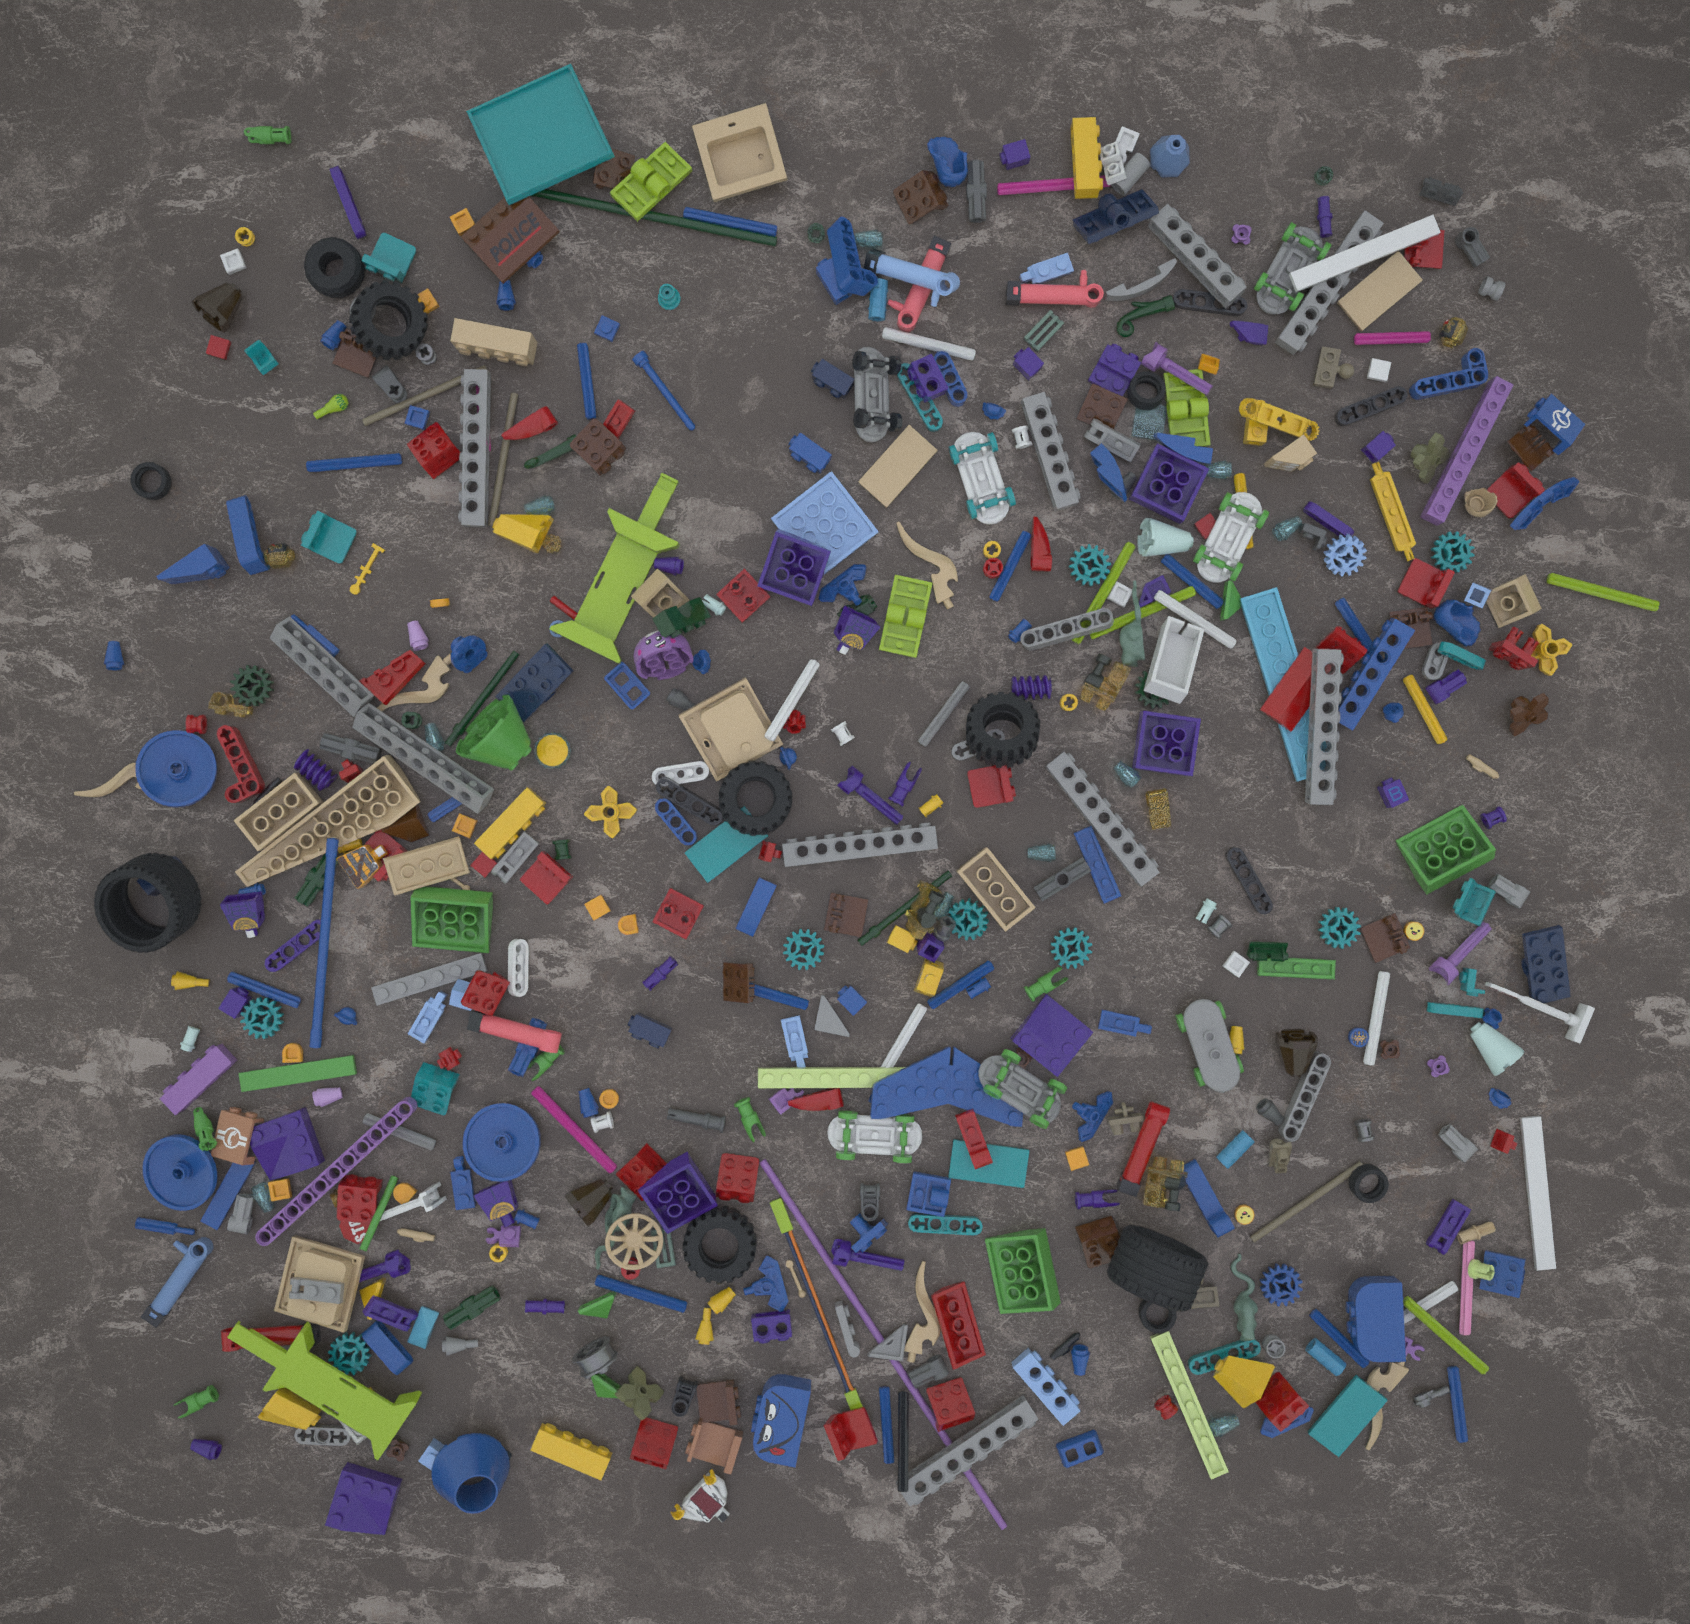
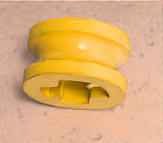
M241 227L236 231L235 239L242 246L247 247L254 243L255 235L248 228ZM247 233L249 238L242 241L241 235Z
M996 541L987 542L983 548V553L988 559L997 558L1001 552V547ZM991 545H994V549H997V552H994L993 555H990V551H987V548H990Z
M1065 694L1060 699V706L1065 711H1072L1078 705V700L1073 694ZM1067 697H1070V700L1073 699L1074 703L1071 704V708H1067L1068 705H1064V702L1067 701Z
M499 1243L493 1245L489 1252V1256L494 1262H502L508 1255L507 1247H500ZM497 1248H500V1251H503V1254H501L500 1257H497V1254H494Z

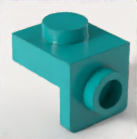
M257 340L244 350L263 375L279 364L261 340Z
M1463 967V971L1459 975L1460 990L1466 991V995L1478 997L1479 993L1485 994V990L1475 988L1477 970Z

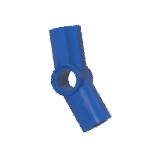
M532 1018L529 1023L530 1026L537 1028H547V1023L540 1019ZM518 1043L516 1054L510 1063L508 1071L516 1076L524 1077L531 1060L535 1058L539 1049Z

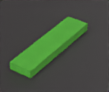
M1267 956V961H1258L1257 965L1258 976L1335 979L1336 960L1288 958V960L1281 962L1271 961L1270 957Z

